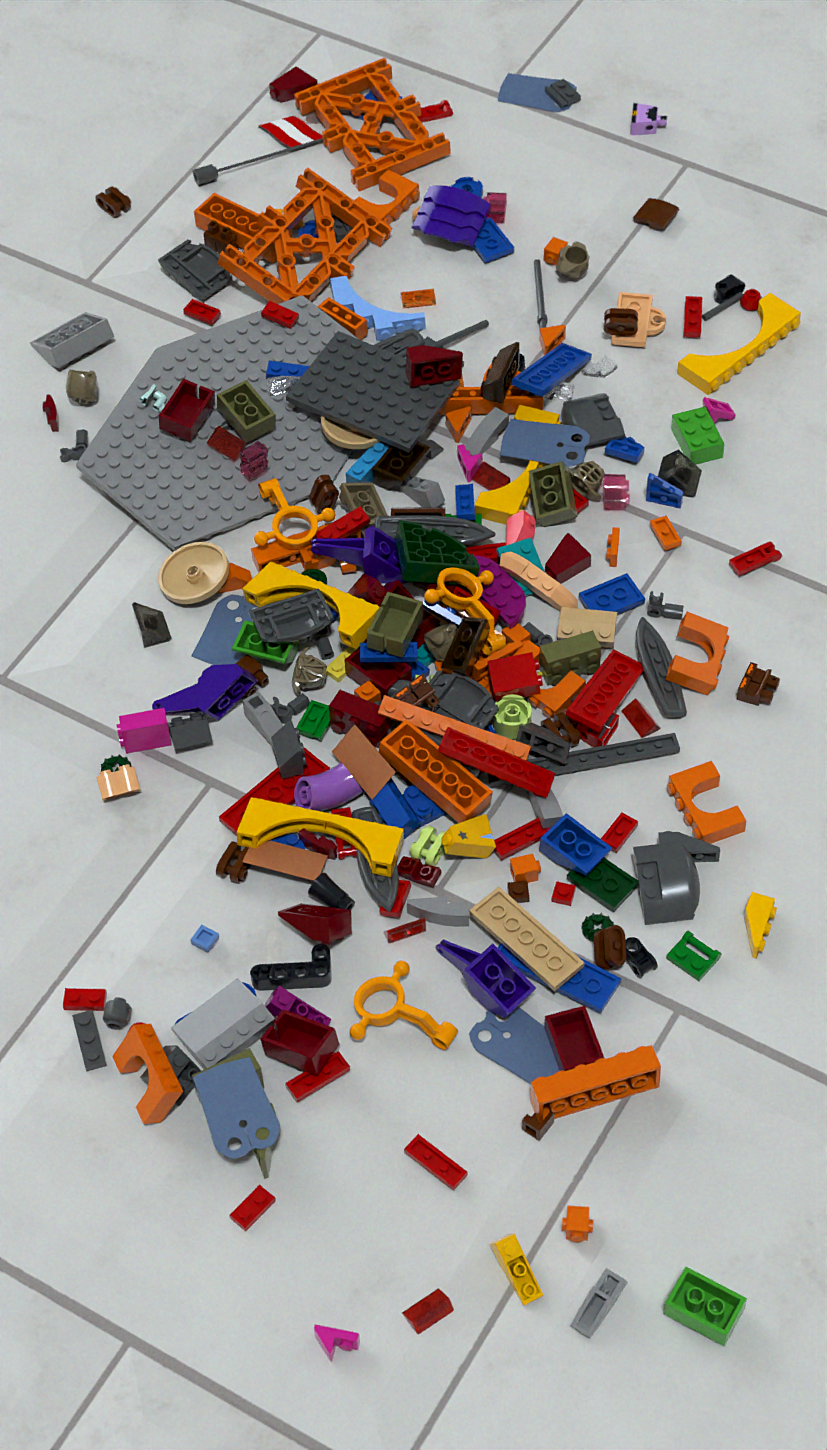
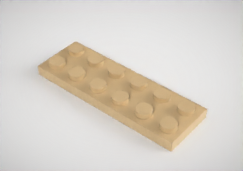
M497 887L469 910V915L554 991L584 967V962L500 887Z

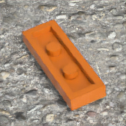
M520 640L508 643L503 649L492 653L483 660L477 661L473 666V678L478 681L489 675V660L513 656L523 647V643Z

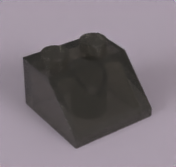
M678 449L662 458L658 477L683 491V496L693 498L696 496L702 470Z

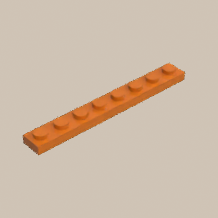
M384 695L378 711V715L400 723L408 719L418 729L443 737L447 727H450L524 760H527L531 748L529 745Z

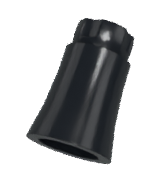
M327 873L320 874L311 884L308 891L309 896L321 901L328 907L351 910L355 904V901L349 897V894L341 889Z

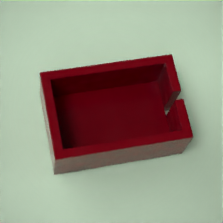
M182 379L159 414V429L192 441L215 405V391L200 385L198 399L197 384Z
M360 647L344 660L345 673L360 685L370 681L381 692V700H383L384 695L387 696L389 688L398 680L412 681V667L405 662H360Z
M343 690L338 691L329 705L331 729L346 735L356 725L370 743L379 748L380 741L392 732V723L390 722L391 719L378 715L380 705Z
M585 1005L545 1016V1031L560 1071L571 1070L578 1065H587L604 1058Z
M284 1009L274 1020V1027L270 1025L260 1038L266 1056L316 1075L340 1045L335 1028Z

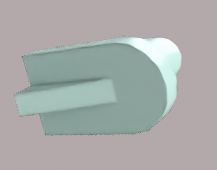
M153 384L149 391L140 397L139 400L145 406L153 395L157 401L152 407L155 411L161 412L167 396L158 390L155 392L157 385Z

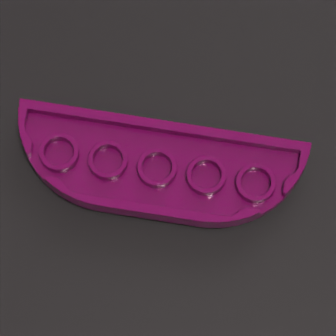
M474 555L480 566L478 576L484 570H489L494 575V580L491 584H482L483 592L480 599L501 610L498 617L509 629L513 628L524 616L526 608L524 591L496 562L486 557Z

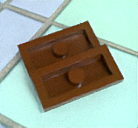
M648 198L633 216L635 223H648L650 229H665L679 211V207L663 200Z

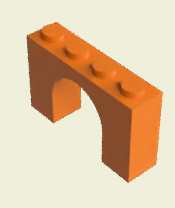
M388 169L379 177V191L393 197L394 201L378 205L359 196L354 201L390 225L414 201L418 200L420 197L419 184Z
M686 612L680 622L677 636L700 645L708 655V662L697 663L675 655L669 664L665 680L708 696L712 689L715 690L718 684L716 676L719 675L722 668L720 660H723L726 650L723 648L729 640V635H727L729 627Z
M528 640L513 656L533 652L534 659L538 658L539 663L540 648ZM570 671L556 686L549 689H540L541 694L527 696L528 702L533 707L541 709L546 717L554 719V715L567 711L571 705V699L584 688L586 681L573 671Z
M712 761L669 775L667 784L668 793L675 798L677 809L683 812L685 823L692 828L693 837L709 844L745 832L747 821L738 805L717 813H707L698 809L692 802L696 795L719 787L720 774Z
M133 1025L112 1057L120 1073L138 1072L142 1064L146 1063L149 1074L148 1088L137 1104L136 1109L143 1124L161 1123L183 1093V1090L152 1025Z

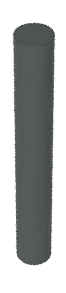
M739 292L702 315V319L706 321L741 299L743 293Z

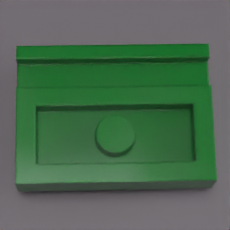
M311 700L297 725L299 733L310 738H318L319 741H322L331 725L329 705Z

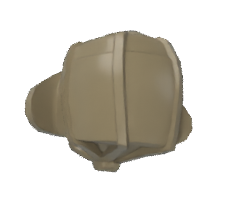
M576 241L572 246L568 245L565 248H561L556 270L571 279L581 278L588 270L590 259L585 245Z
M69 370L66 381L67 396L81 404L95 402L97 376L95 372Z
M595 461L579 464L573 472L569 468L572 488L590 500L599 501L601 495L597 491L604 478V470Z
M448 623L439 626L424 635V641L429 651L439 661H444L457 632L455 624Z
M306 647L301 652L295 664L292 686L297 694L301 693L300 687L303 690L321 687L324 685L326 678V664L312 655H305L310 649L309 647Z

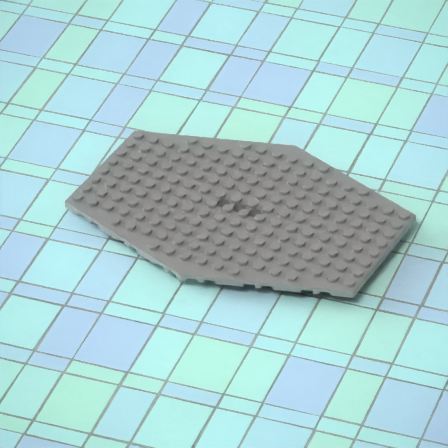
M303 295L278 304L299 313V319L292 329L261 317L262 310L156 348L76 463V468L174 551L202 538L208 539L211 535L220 531L223 533L244 525L251 519L262 518V515L269 512L275 513L279 511L277 505H272L269 498H262L258 488V484L276 478L289 506L297 504V501L305 498L308 500L317 477L329 475L332 481H334L340 469L345 465L354 449L340 447L332 443L324 435L321 428V415L286 401V395L297 382L266 378L269 361L310 366L337 331L357 338ZM182 379L197 384L198 399L200 385L215 391V405L192 441L159 429V414L161 412L155 411L152 407L157 401L153 395L145 406L142 405V401L139 400L140 397L147 393L153 384L157 385L155 392L158 390L167 396L164 407ZM245 380L250 383L276 414L275 428L247 443L217 408V394Z

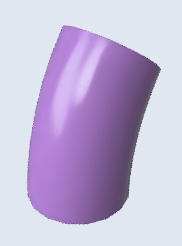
M341 762L325 772L299 778L294 790V799L297 807L315 811H326L354 799L363 793V790Z

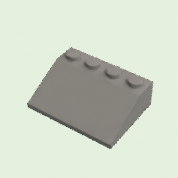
M84 312L30 342V345L51 366L63 368L68 365V362L80 359L86 352L89 353L96 350L97 346L109 343L110 339L115 336L107 318Z
M237 978L172 1026L171 1029L204 1070L242 1052L262 1037L270 1025L274 1027L273 1022L275 1018L264 1004Z

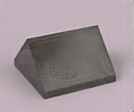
M136 602L132 604L135 622L144 648L165 643L172 639L162 611Z

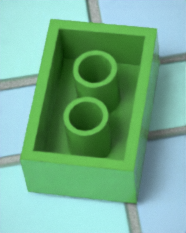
M706 407L672 415L671 430L689 466L723 458L724 441Z
M685 1267L665 1303L664 1315L725 1346L745 1310L747 1298Z

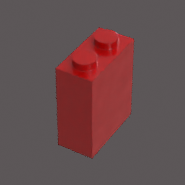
M533 652L488 661L495 702H499L505 695L514 694L527 697L541 694L540 686H543L541 675H537L536 670H540L538 658L534 659Z

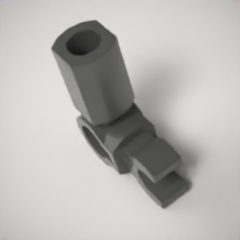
M85 429L76 431V447L60 449L62 454L60 456L61 462L80 459L88 447V432Z
M653 591L650 592L647 612L649 616L657 618L663 615V617L682 619L684 605L669 603L663 605L664 594L661 592L660 596L656 597L653 595Z
M530 622L523 626L531 634V640L539 648L542 645L553 642L550 635H544L543 632Z
M326 627L319 633L299 640L300 643H306L308 640L317 642L316 644L322 659H331L334 655L330 641L326 637L328 633Z
M302 693L289 702L287 706L281 704L277 697H273L274 704L270 706L280 722L286 724L288 721H291L293 714L296 715L309 706L310 701Z

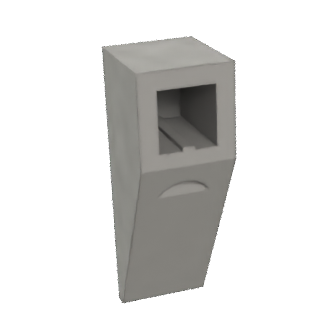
M409 475L403 484L395 486L421 507H437L445 501L438 482Z
M256 692L242 700L244 714L272 745L271 737L283 725L266 699L259 692Z

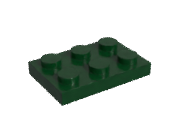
M603 858L587 875L574 870L567 874L568 881L613 912L639 886L637 879L606 858Z

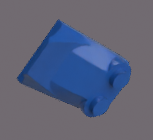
M416 786L407 787L404 794H402L420 821L419 827L448 814Z

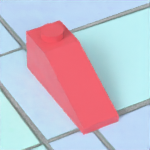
M525 510L507 518L506 545L527 538H533L536 522L534 517Z

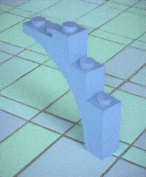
M347 276L330 278L333 300L367 319V328L374 327L377 341H383L392 337L393 334L402 333L411 328L416 331L426 329L424 312L397 313L378 308L366 302L355 293L349 284Z

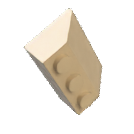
M562 607L557 641L593 630L601 648L614 649L617 612Z

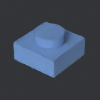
M201 925L190 939L191 944L209 952L218 940L219 933Z

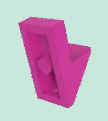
M706 397L702 399L703 407H706L714 424L719 418L733 420L736 416L728 403Z
M464 444L457 445V458L468 483L472 481L481 469L483 454L471 456L470 451H466Z
M315 1324V1338L331 1362L336 1346L345 1351L358 1350L360 1344L359 1333Z

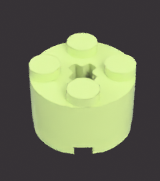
M505 695L499 702L495 703L498 705L499 710L493 717V726L498 735L509 739H517L519 726L532 722L531 704L527 703L520 695Z

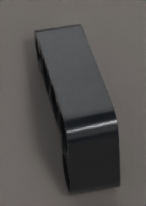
M325 944L315 945L312 948V962L255 965L250 971L252 986L259 991L275 990L279 986L284 989L326 987L332 980L330 949Z

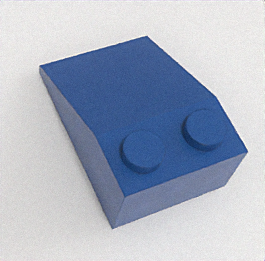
M567 813L540 838L539 851L552 861L584 875H587L612 850L611 846Z

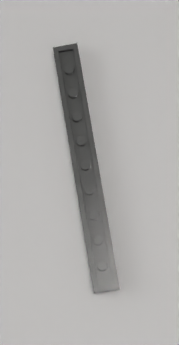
M670 733L571 751L568 754L566 763L547 756L527 759L526 761L554 772L555 775L679 753L680 746L676 734ZM487 773L490 787L510 784L508 781L499 780L496 776Z

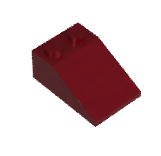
M427 345L406 348L405 373L410 387L461 379L463 353L461 351Z
M301 903L278 911L279 917L311 940L320 941L321 944H332L334 940H342L345 936L352 934L351 910Z

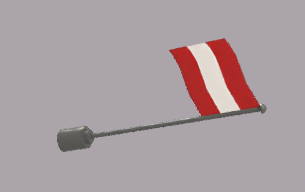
M295 116L259 125L258 128L268 132L279 143L288 147V149L220 169L213 167L212 164L193 169L194 180L197 185L217 179L218 172L323 142V137L303 120Z

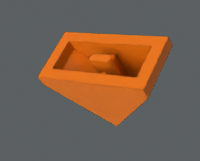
M565 325L540 328L539 341L544 355L564 341L566 338Z
M469 406L445 414L446 427L456 443L460 442L472 420V409Z
M229 563L230 569L227 580L217 591L218 594L242 589L252 580L250 570Z

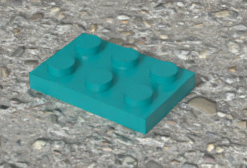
M531 538L496 549L499 559H501L502 553L513 552L527 559L544 572ZM509 575L522 588L525 597L535 594Z

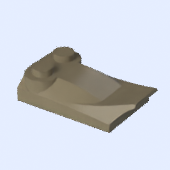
M373 482L341 483L339 487L341 491L339 495L340 501L348 506L350 512L361 506L370 518L371 522L360 528L365 538V530L372 525L374 526L378 516H388Z

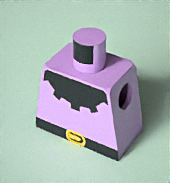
M633 103L631 135L655 134L657 125H667V116H659L657 106Z

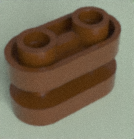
M113 186L107 188L105 193L101 192L95 196L98 206L113 218L120 215L121 210L126 211L131 207L130 198Z
M610 308L604 312L605 333L627 336L637 333L638 313L634 309Z
M329 475L318 476L309 495V499L318 515L325 508L333 509L339 496V491L333 485Z
M563 712L554 715L555 722H552L550 718L541 721L542 727L549 729L571 744L570 747L579 744V739H581L580 732L577 728L574 729L570 717Z
M232 841L217 864L216 875L225 878L230 873L231 881L240 883L242 880L244 881L247 877L248 869L252 865L243 862L249 847H245L241 851V846L237 845V842Z
M613 925L595 933L594 955L595 963L598 967L608 970L625 963V932L619 925Z

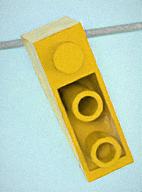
M751 892L744 920L752 958L757 959L759 951L763 952L766 940H763L764 935H769L772 925L769 921L770 918H775L777 907H774L775 898Z
M508 1234L490 1243L500 1267L522 1305H526L544 1296L515 1234Z

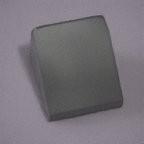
M432 439L420 442L431 447V450L426 455L431 460L444 451V448Z

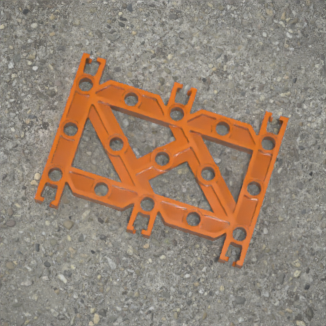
M385 57L294 94L296 107L300 108L301 114L304 115L315 110L316 116L327 129L322 131L323 144L328 146V151L331 153L341 148L344 149V154L355 167V169L350 170L351 181L353 185L356 184V189L359 192L379 184V177L388 169L400 175L451 154L450 141L445 139L444 133L441 132L429 137V132L417 118L421 116V105L419 101L415 102V96L412 94L400 99V94L389 82L390 79H393L392 66L387 64ZM369 88L378 101L365 99L358 92ZM337 108L350 110L354 116H361L367 113L364 115V123L360 131L353 130ZM383 117H391L407 139L394 137L389 131L379 133ZM365 146L379 148L381 153L388 155L375 160Z
M308 167L304 170V175L300 174L296 182L295 187L300 192L283 208L282 214L269 205L265 213L259 214L257 225L262 229L244 246L243 252L229 244L225 249L226 252L222 251L218 258V265L262 297L276 304L301 295L311 302L329 283L330 278L347 276L350 279L355 266L349 262L366 245L367 240L369 239L378 247H381L384 240L387 241L392 231V227ZM313 209L316 222L315 232L318 238H314L309 234H303L300 238H290L289 231ZM331 213L353 228L338 244L336 243L333 227L334 219L331 217ZM273 247H275L278 264L277 272L280 280L257 264ZM312 253H321V262L298 284L295 269L296 259L293 254L309 257Z

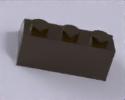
M519 342L499 350L497 357L494 356L492 368H489L487 371L486 381H483L481 384L483 399L503 404L512 384V379L519 369Z
M417 442L410 453L390 446L372 468L373 483L387 489L403 484L431 450V447Z
M462 618L441 665V669L449 674L455 672L467 677L471 675L476 659L480 655V650L488 637L490 630L488 620L482 618Z

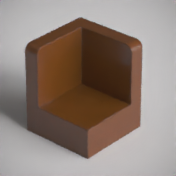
M550 1111L542 1122L538 1121L535 1113L532 1116L526 1114L522 1119V1130L540 1141L553 1125L554 1113Z

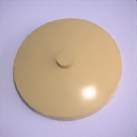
M321 416V428L324 435L332 443L340 447L365 449L382 442Z
M190 543L175 550L166 558L159 570L158 583L163 594L169 600L179 604L197 603L211 597L223 586L229 574V561L224 551L213 543Z

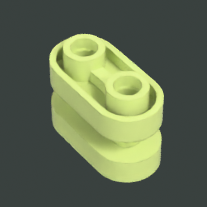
M429 825L426 828H422L419 839L410 847L411 858L422 860L425 857V864L436 866L445 852L441 838L445 832L442 831L439 835H436V828Z

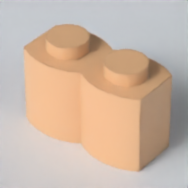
M128 764L118 767L119 770L115 772L105 770L99 773L100 776L96 778L103 801L141 791L134 767H130Z

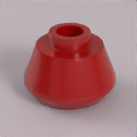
M755 289L745 291L740 299L741 306L748 311L757 310L759 300L762 299L760 292Z

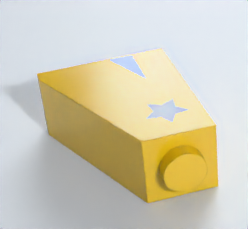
M484 814L450 826L441 837L446 854L487 859L496 848L488 817Z

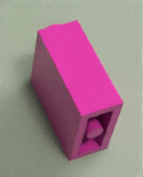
M165 708L119 716L120 724H116L120 745L121 747L125 746L126 754L171 746Z

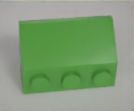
M245 620L234 642L232 651L287 664L293 662L299 644L298 641L290 643L263 642L254 623Z

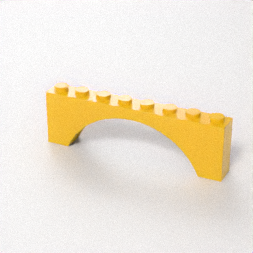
M768 293L759 300L757 313L762 327L750 343L736 351L721 355L689 353L678 362L677 374L709 395L711 392L716 391L724 382L729 381L733 375L739 373L746 365L751 364L759 355H763L768 348L774 346L781 338L786 337L790 331L796 329L800 325L801 312L772 293Z
M519 405L514 419L562 425V422H559L560 414ZM530 460L524 472L511 483L495 490L480 492L475 503V515L482 514V519L507 525V518L528 506L529 495H532L529 471L543 467L545 463Z
M271 561L242 588L246 601L258 607L319 589L327 605L340 616L338 633L341 642L354 649H357L360 643L367 639V631L380 608L376 604L366 602L364 599H359L349 593L340 591L335 587L328 586L321 581H316L309 576H304L295 570H290Z
M252 797L237 830V845L255 849L275 837L299 832L303 828L307 831L330 834L356 847L366 858L373 874L387 877L392 876L404 842V829Z

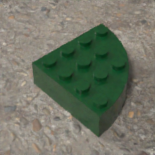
M398 521L395 541L403 581L437 583L440 572L452 567L464 569L478 577L480 570L478 561L473 554H469L466 551L467 547L463 543L441 530L422 528V524L415 522ZM453 581L444 582V584H446V585H450V584L462 585V584H460V583L453 582Z

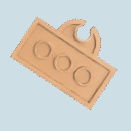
M619 292L617 308L634 309L637 311L638 331L630 336L612 335L611 344L645 348L647 335H656L665 329L666 315L658 308L652 307L653 295Z

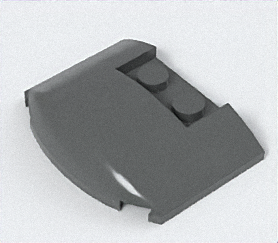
M189 239L158 259V262L169 276L172 275L192 292L193 297L200 300L206 299L233 280L232 275L230 276L227 270L217 264L218 253L204 244H191Z
M596 394L563 403L561 410L563 425L578 426L590 435L589 444L586 446L625 437L622 422L617 417L607 394ZM580 434L572 435V438L574 440H582V436Z
M319 589L248 611L262 641L271 643H290L308 638L322 630L334 619Z
M437 671L429 681V684L436 691L440 706L433 711L428 705H425L423 709L484 730L499 710L492 695L481 684L465 675L452 672V674H442V671Z
M680 841L633 847L645 925L693 920L694 913L699 904L700 882L695 862L689 851L684 847V844Z

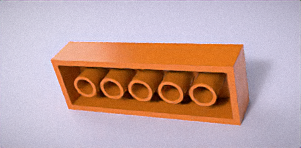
M213 193L194 210L197 227L206 231L208 224L212 220L218 222L221 228L227 226L231 228L232 233L237 235L234 242L242 249L262 229L257 225L258 213L216 193ZM291 230L289 231L290 238H292ZM275 247L263 259L274 263L277 260Z
M408 719L380 741L379 753L458 823L475 818L491 804L493 791L454 758L446 757L438 752L439 746Z
M650 1045L647 1047L640 1046L627 1053L620 1052L614 1057L607 1059L601 1058L587 1065L581 1064L571 1070H561L548 1077H538L531 1081V1105L538 1121L542 1122L550 1111L554 1113V1119L642 1093L659 1087L661 1065L653 1046Z

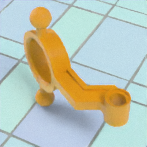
M276 478L258 484L262 498H269L271 504H276L279 509L272 521L273 531L267 533L259 531L255 534L254 541L259 546L266 545L268 540L274 538L283 547L288 549L305 548L314 539L318 529V522H331L335 519V511L332 508H325L321 514L315 516L304 507L289 506ZM288 518H301L308 522L311 530L304 538L289 539L281 534L279 526Z
M446 568L438 576L436 590L428 589L425 592V601L429 604H434L440 599L449 607L460 610L465 609L472 618L488 620L490 630L481 648L482 652L485 655H491L506 646L505 639L502 635L495 634L494 617L479 601L483 592L482 584H491L494 580L493 573L489 570H484L476 577L464 569ZM453 581L467 587L473 596L468 598L456 596L447 590L444 582Z
M398 961L394 964V973L391 977L380 976L369 979L357 989L354 996V1007L362 1019L359 1023L353 1024L349 1030L350 1036L355 1040H361L365 1037L368 1024L384 1026L396 1021L398 1018L419 1025L430 1037L433 1044L443 1050L448 1049L458 1034L457 1028L451 1023L444 1021L439 1025L428 1012L405 1004V992L400 982H398L400 977L406 976L410 971L409 964L405 961ZM389 990L398 995L396 1004L385 1013L371 1014L364 1010V1002L369 996L378 991Z

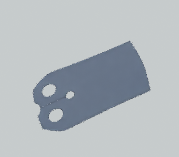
M508 73L504 79L497 100L551 112L564 111L571 107V105H565L561 109L545 93V86L550 87L552 83L559 81L558 79ZM568 82L577 91V87Z
M510 419L502 438L500 455L548 464L563 461L567 467L583 462L586 455L584 448L589 444L590 435L578 426ZM574 434H580L582 440L574 442L571 437ZM559 442L564 444L562 447L557 446ZM568 452H576L578 457L570 460L566 455Z
M233 594L220 600L216 604L191 656L212 665L237 663L246 654L232 651V647L244 621L253 622L248 611L258 606L248 603L243 596ZM230 601H237L239 606L237 609L231 610L227 607V604ZM236 617H241L242 621L236 622L235 619Z
M517 1007L510 1013L508 1020L504 1022L498 1021L495 1017L496 1014L487 1010L485 1019L482 1022H477L469 1033L470 1040L476 1051L530 1084L531 1081L538 1077H548L560 1071L546 1034L545 1026L520 1007ZM482 1030L489 1031L491 1039L486 1042L481 1041L478 1038L479 1032ZM503 1032H510L511 1036L504 1038Z
M250 1057L220 1064L193 1077L214 1146L220 1153L230 1159L246 1156L252 1149L262 1150L275 1144L280 1124ZM242 1120L247 1122V1125L243 1128L239 1126V1122ZM264 1127L269 1130L270 1134L267 1139L259 1140L256 1137V1131L259 1128ZM231 1138H238L241 1141V1147L237 1150H231L227 1145L228 1141Z

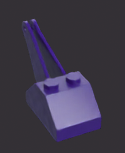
M373 525L365 530V538L313 539L311 542V551L313 553L364 567V574L378 579L381 584L399 580L402 584L407 582L403 581L395 539Z
M237 664L211 665L202 672L197 684L154 701L152 709L165 708L166 714L203 712L219 721L258 680L252 673Z
M445 939L435 946L441 956L449 960L462 972L471 994L486 1010L503 1018L512 1013L536 989L493 943L481 954Z

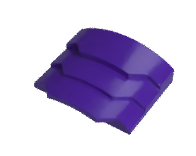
M444 185L429 186L412 229L453 243H462L473 247L489 215L490 203L471 192L456 187Z

